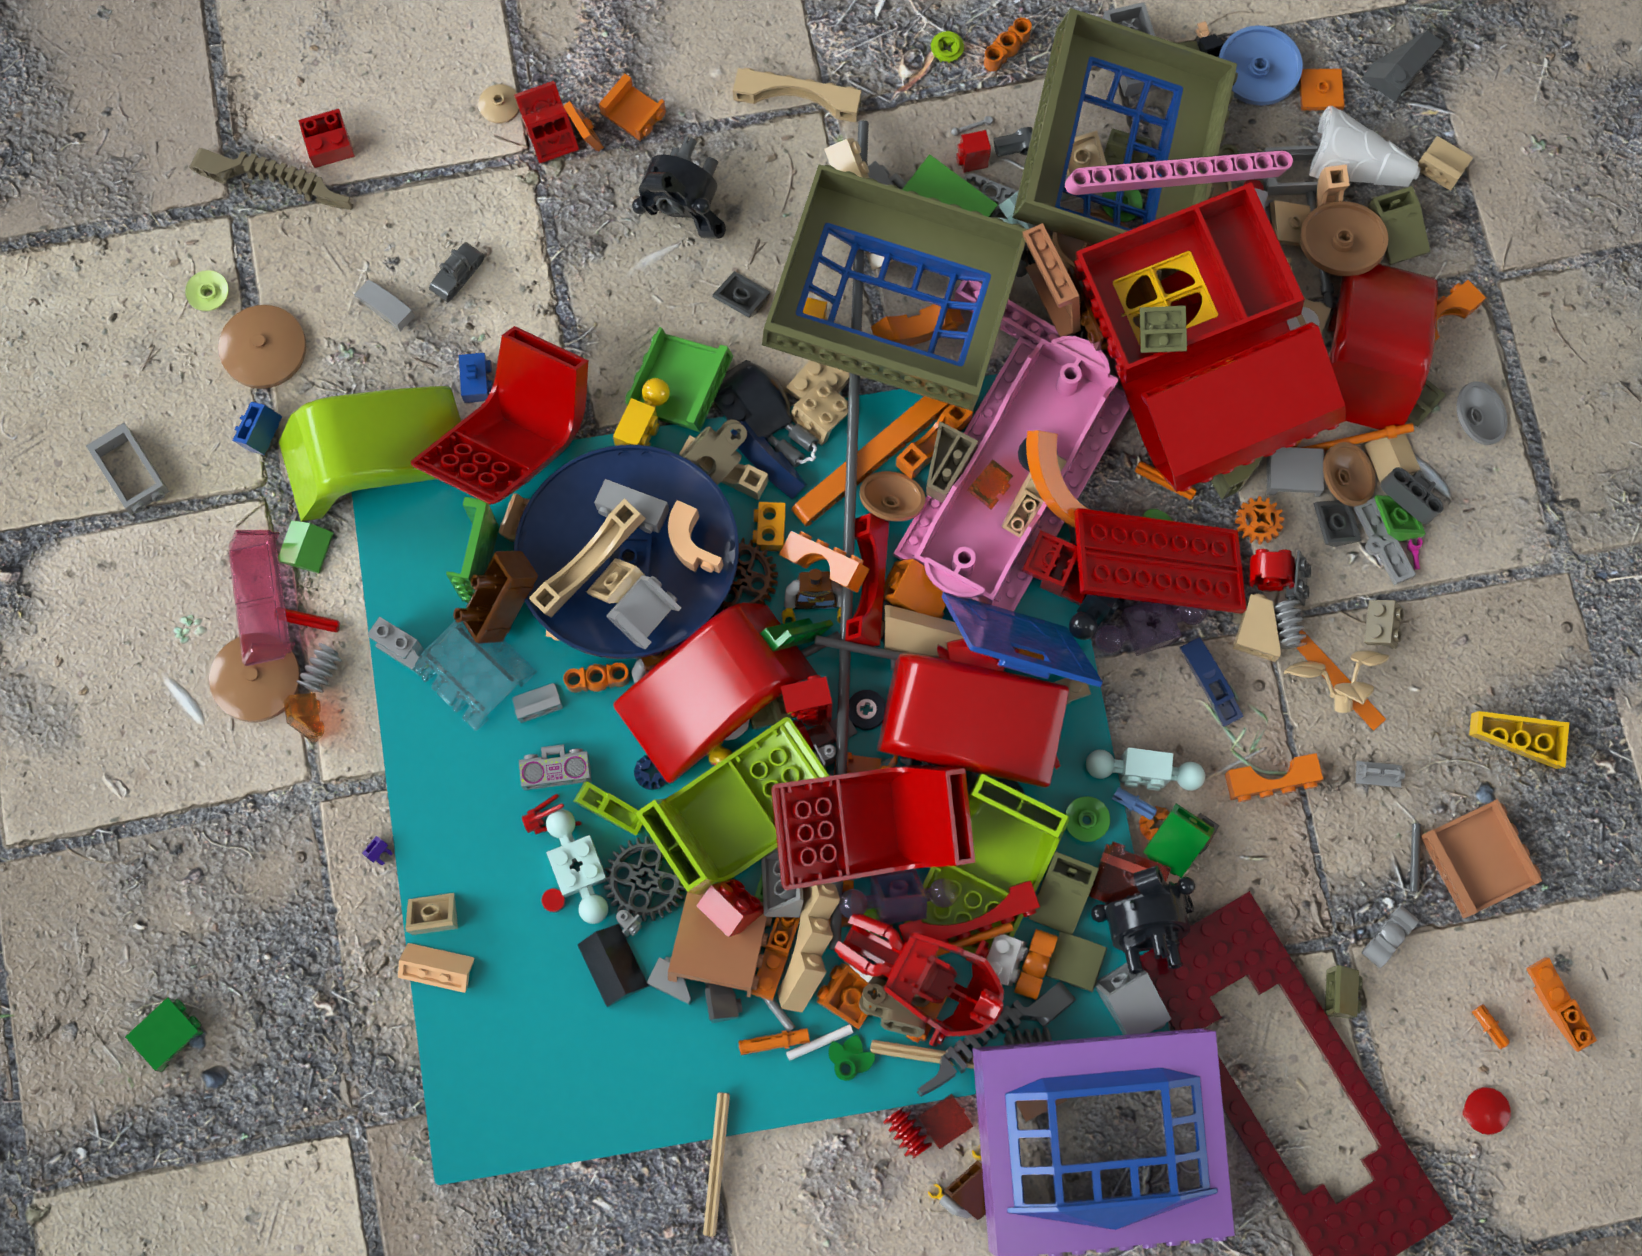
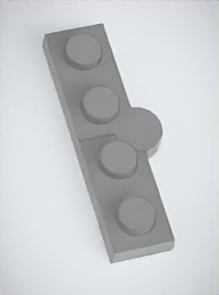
M1375 498L1368 500L1363 505L1354 507V511L1369 537L1365 544L1366 551L1370 555L1379 556L1394 586L1413 578L1416 574L1398 540L1388 535Z

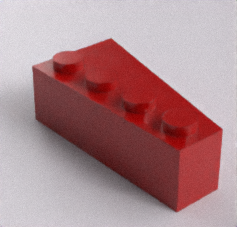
M813 675L808 677L807 681L781 686L788 714L797 717L799 721L802 720L809 727L832 721V700L826 676Z

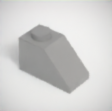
M666 956L664 960L659 957L647 984L690 1005L692 1000L685 979L678 977L677 982L668 981V969L671 958Z

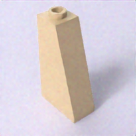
M885 605L884 649L902 653L938 656V644L947 649V642L963 638L955 622Z

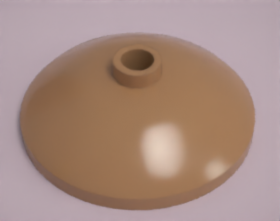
M1341 442L1332 446L1327 451L1323 462V474L1328 489L1345 505L1356 507L1367 503L1373 496L1376 485L1374 469L1369 458L1359 447L1348 442Z
M882 471L871 474L865 478L860 487L859 495L862 504L872 514L884 520L897 522L910 520L918 516L924 508L925 494L923 489L915 480L901 473Z

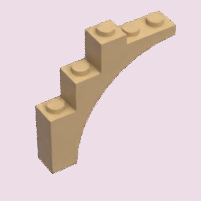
M827 883L803 888V904L796 945L784 980L777 991L782 1009L802 1013L826 974L821 956L833 937L828 920L840 901L835 884Z

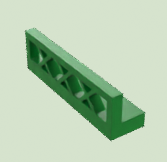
M810 618L765 628L760 634L774 652L813 642L816 635L822 636L834 624L830 619L813 623Z

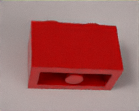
M986 130L961 135L960 143L957 144L958 153H956V160L958 166H962L963 173L988 168L991 146Z

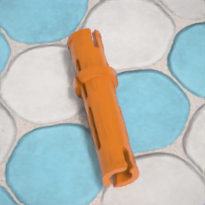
M808 1028L789 1032L783 1030L782 1033L739 1040L738 1042L742 1056L785 1047V1049H789L790 1046L810 1043Z

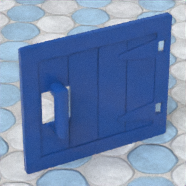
M943 592L942 599L971 651L1000 659L998 662L999 666L1048 679L1051 673L1101 687L1102 679L1066 626L969 598H958ZM1013 647L1041 654L1045 659L1040 660L1016 653Z

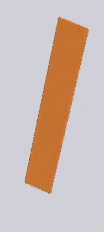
M1303 630L1299 631V634L1306 635V638L1302 639L1301 642L1307 644L1296 649L1308 661L1318 662L1326 666L1325 671L1329 675L1333 688L1340 683L1351 684V681ZM1366 699L1363 705L1353 700V710L1372 730H1375L1386 720L1368 699Z

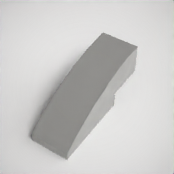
M370 280L354 294L356 298L385 322L388 321L400 332L415 317L413 311L408 306Z

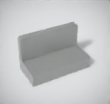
M554 683L512 698L520 723L563 709Z

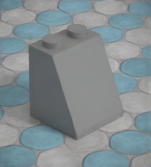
M1127 963L1097 980L1095 989L1123 1035L1150 1033L1153 1030L1164 1027L1166 1022L1171 1020L1166 1007L1145 970L1142 973L1132 975L1129 973Z

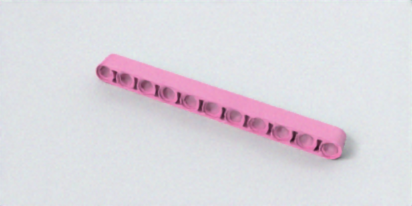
M1271 151L1085 167L1075 169L1066 179L1065 188L1072 195L1273 178L1281 176L1292 166L1293 158L1287 151ZM1075 179L1079 180L1081 184L1076 183Z

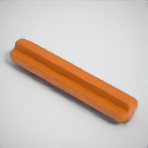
M1142 461L1138 463L1135 469L1137 474L1189 500H1192L1197 490L1194 487L1184 492H1176L1159 474L1156 468Z

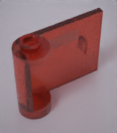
M1112 841L1111 845L1106 844L1089 897L1105 903L1107 901L1111 903L1126 898L1128 895L1138 894L1140 892L1135 884V872L1158 866L1166 882L1171 867L1125 851V845Z

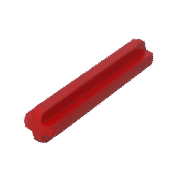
M280 607L276 608L274 613L276 620L335 633L339 631L340 627L338 620Z

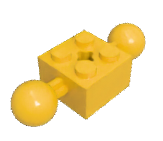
M652 378L645 382L642 388L644 403L633 398L630 399L613 435L615 446H651L649 441L652 435L655 436L660 426L655 408L656 406L663 405L670 395L669 386L664 380Z

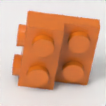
M841 963L840 966L836 965L831 970L829 975L831 980L828 985H823L819 989L817 1003L853 1027L860 1029L868 1015L860 1010L859 1000L864 987L869 983L849 965Z

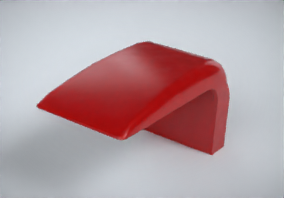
M1378 264L1372 270L1360 275L1342 276L1336 327L1329 359L1345 403V421L1377 430L1385 429L1386 426L1395 425V427L1405 425L1425 386L1433 359L1438 302V281L1435 278L1383 264Z
M513 326L501 337L495 381L485 402L411 460V465L487 504H495L502 501L533 479L560 456L578 433L586 408L589 360Z
M739 603L715 615L614 702V709L666 782L673 783L757 712L781 696V686L807 681L808 677L818 675L797 646L772 651L760 633L765 628L780 625V622L767 605Z
M903 653L899 655L894 665L877 751L947 767L965 768L966 771L1035 786L1048 787L1052 779L1069 688L1063 684L948 659Z
M935 765L898 766L774 784L771 788L781 884L785 890L917 868L958 866L975 863L965 768Z

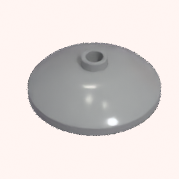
M1477 381L1465 385L1459 392L1456 406L1457 416L1463 430L1470 438L1482 445H1492L1499 442L1507 430V413L1500 396L1492 387L1483 382Z

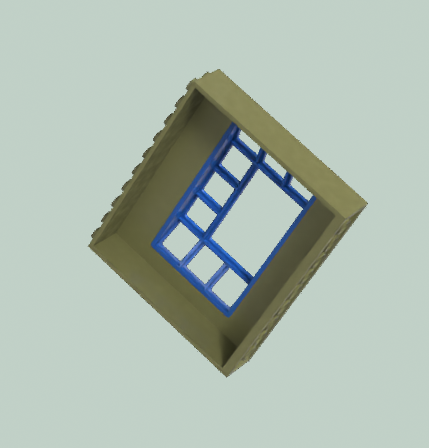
M1070 8L1056 28L1012 218L1035 226L1043 223L1045 229L1096 244L1132 230L1120 226V211L1141 217L1144 225L1210 199L1214 188L1211 187L1212 183L1149 188L1144 210L1123 204L1124 191H1117L1115 201L1095 194L1073 195L1083 199V213L1060 206L1062 192L1070 194L1064 184L1083 101L1133 118L1123 164L1131 163L1133 150L1154 156L1156 158L1155 161L1221 156L1222 149H1220V144L1226 134L1224 125L1230 115L1228 106L1234 96L1232 87L1238 77L1236 72L1237 63ZM1092 66L1115 73L1106 100L1085 93ZM1123 75L1144 82L1135 110L1113 102ZM1152 85L1173 92L1165 119L1143 113L1142 111ZM1140 120L1162 127L1158 149L1136 143ZM1091 202L1112 208L1113 223L1090 216Z
M819 164L764 326L762 345L973 411L979 397L1026 243L1022 232L1028 229H1025L1020 224L1006 223L997 217L990 218L984 216L978 211L962 209L956 204L949 205L942 203L936 198H926L914 191L907 192L895 185L881 184L872 178L865 179L850 171L843 172L831 165ZM828 233L851 246L845 267L822 255ZM858 249L884 257L877 278L851 269ZM890 260L917 267L911 288L885 281ZM819 262L842 275L835 296L812 283ZM924 270L950 278L944 298L918 291ZM848 278L941 306L928 352L834 323ZM957 280L983 282L976 303L951 301ZM809 291L832 304L828 320L803 313ZM948 309L974 311L967 332L942 330ZM939 338L965 340L958 361L934 354Z

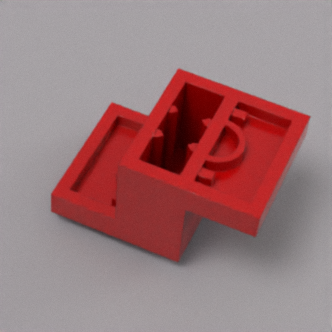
M554 81L514 94L539 164L579 150L568 114L561 102Z
M1040 530L1022 572L1042 580L1039 588L1081 605L1085 594L1080 593L1077 546Z

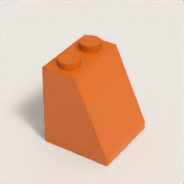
M914 559L894 562L885 580L883 602L886 600L895 607L940 619L943 618V610L946 606L942 599L943 591L936 587L929 579L924 565Z

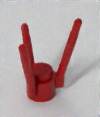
M558 794L553 795L534 809L527 811L528 814L522 816L523 824L528 833L535 831L537 835L548 831L546 826H541L545 824L543 817L563 808L564 804L561 803L542 813L540 810L559 797ZM580 821L575 822V826L581 825Z

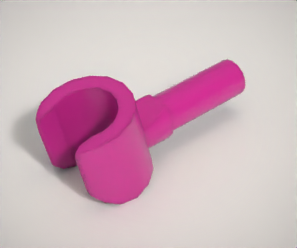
M1420 537L1417 540V546L1412 544V539L1407 544V549L1413 556L1414 570L1420 569L1418 555L1419 549L1423 544Z

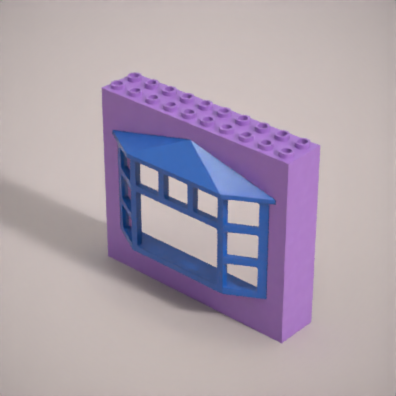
M1198 1028L973 1048L989 1252L994 1256H1039L1043 1254L1063 1256L1064 1252H1072V1255H1084L1086 1250L1106 1253L1110 1252V1248L1115 1247L1125 1251L1133 1250V1246L1142 1245L1143 1248H1155L1157 1243L1177 1246L1180 1245V1241L1189 1240V1243L1198 1244L1203 1243L1204 1239L1212 1238L1213 1241H1226L1228 1236H1235L1216 1031ZM1191 1086L1193 1114L1172 1118L1169 1090ZM1161 1090L1167 1153L1165 1156L1061 1165L1056 1099ZM1047 1100L1049 1128L1020 1130L1018 1128L1016 1102ZM1194 1122L1196 1151L1175 1155L1173 1126ZM1050 1137L1052 1166L1023 1167L1021 1165L1019 1139ZM1198 1159L1200 1187L1178 1191L1176 1163ZM1167 1164L1170 1192L1140 1194L1138 1167ZM1129 1167L1132 1195L1102 1198L1100 1171ZM1091 1171L1094 1199L1064 1202L1062 1174ZM1053 1174L1056 1202L1026 1204L1024 1202L1022 1176Z

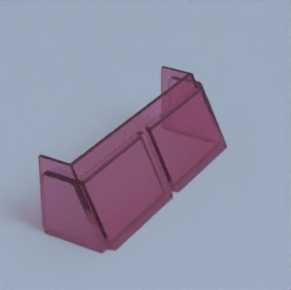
M235 530L229 544L228 555L236 605L242 663L244 666L283 659L287 653H291L295 642L289 641L276 541L280 533L271 532V530Z

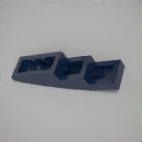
M741 421L740 423L746 428L747 437L738 447L740 452L757 469L767 473L768 480L788 497L794 499L807 486L805 481L781 451L776 453L763 436L758 437L746 421ZM734 429L731 431V433L734 435H737L738 433Z

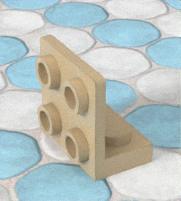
M1437 136L1421 157L1418 167L1421 168L1420 173L1451 191L1473 157Z
M821 380L794 404L790 416H792L794 423L800 424L819 439L818 443L822 446L827 442L831 430L848 415V401L825 381Z

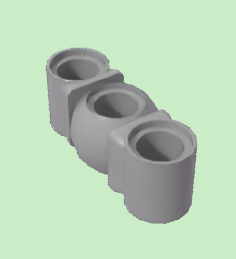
M1400 905L1375 935L1376 937L1366 945L1362 954L1378 968L1383 967L1405 940V936L1418 924L1419 919Z

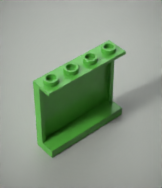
M930 154L902 189L907 192H917L920 196L926 198H936L945 204H956L968 211H978L987 217H991L998 206L997 203Z
M659 327L657 333L652 337L648 353H645L643 357V364L640 370L635 374L633 386L626 394L625 404L628 405L631 398L644 403L642 388L645 382L652 378L662 379L668 384L670 395L663 405L656 406L655 408L658 420L700 432L733 359V354L728 346L720 344L717 349L668 335Z
M465 497L463 507L473 525L461 574L447 571L446 575L458 596L462 598V601L469 603L475 592L471 586V577L473 575H484L493 556L499 525L489 504L479 499Z

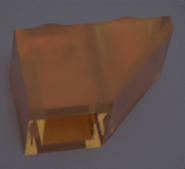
M316 694L288 695L283 701L287 724L311 742H318L323 736L322 734H324V723L320 721L321 705L320 701L316 700Z

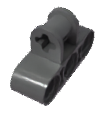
M467 242L463 243L458 250L452 249L449 258L439 265L441 270L432 280L429 290L446 302L451 301L482 264L485 255Z
M1394 468L1381 481L1382 490L1419 522L1429 524L1444 509L1441 500L1431 492L1436 483L1434 481L1430 482L1424 477L1420 469L1413 475H1410L1403 468Z

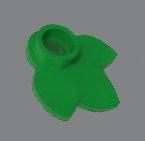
M858 1035L848 1038L843 1046L833 1041L828 1051L829 1059L835 1064V1074L843 1081L852 1080L857 1073L868 1071L875 1060L874 1053L863 1052L862 1042ZM843 1065L850 1066L851 1070L849 1073L845 1074L842 1072L841 1068Z

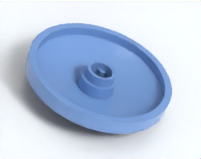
M1250 26L1238 30L1225 41L1219 54V58L1237 63L1236 72L1238 77L1232 87L1234 97L1252 105H1270L1285 99L1296 88L1302 74V57L1296 44L1285 33L1268 26Z

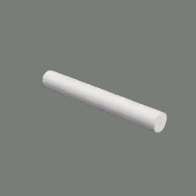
M849 1024L810 1041V1043L786 1052L787 1057L791 1061L854 1033L852 1027Z

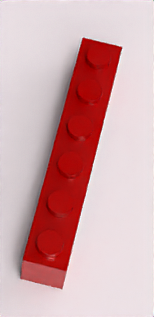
M872 513L855 518V540H857L861 559L863 560L862 565L869 568V571L862 584L861 598L856 613L852 619L846 621L845 641L874 647L880 645L889 522Z
M1028 880L1009 887L1010 892L1001 903L989 912L972 920L943 925L923 922L920 917L900 924L899 929L906 943L913 932L949 943L948 938L957 936L959 940L970 936V931L978 928L980 932L993 928L992 923L1001 921L1003 925L1015 920L1014 916L1023 913L1024 917L1037 913L1036 908H1039L1040 905L1032 882Z

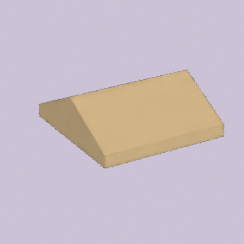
M1097 131L1075 137L1067 170L1068 176L1078 168L1107 166Z
M1406 434L1397 435V438L1392 439L1382 438L1374 440L1363 446L1373 466L1379 485L1396 467L1403 468L1410 475L1420 469Z

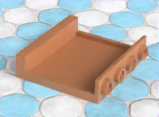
M1043 223L1023 231V238L1036 262L1027 266L1026 271L1059 337L1070 336L1081 331L1079 294Z
M1498 799L1421 835V840L1463 919L1542 882L1539 868L1532 863L1527 846L1521 843L1516 826L1510 823L1507 817V809Z
M687 892L668 969V981L677 982L678 977L745 990L747 991V997H750L752 989H757L759 976L755 975L756 969H761L764 955L760 954L761 947L766 948L768 934L765 933L766 926H771L772 917H766L763 913L740 934L728 937L696 906L704 894L698 895Z

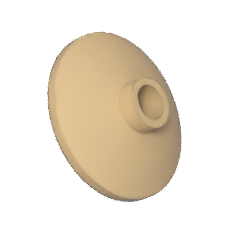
M504 84L492 85L485 89L478 103L482 116L493 123H505L512 120L519 112L514 96L517 92L512 87Z

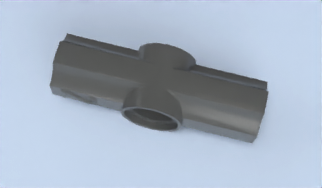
M1024 127L1017 130L1014 134L994 138L996 155L1001 157L1019 152L1022 155H1027L1033 128Z

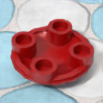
M1481 1087L1474 1090L1467 1097L1463 1116L1474 1130L1481 1134L1493 1135L1501 1132L1508 1125L1511 1118V1108L1508 1100L1501 1092L1493 1088Z

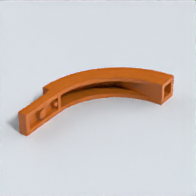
M1041 430L1027 431V460L1034 485L1048 508L1062 521L1075 528L1074 511L1077 508H1088L1083 506L1071 494L1062 478L1057 459L1058 434Z

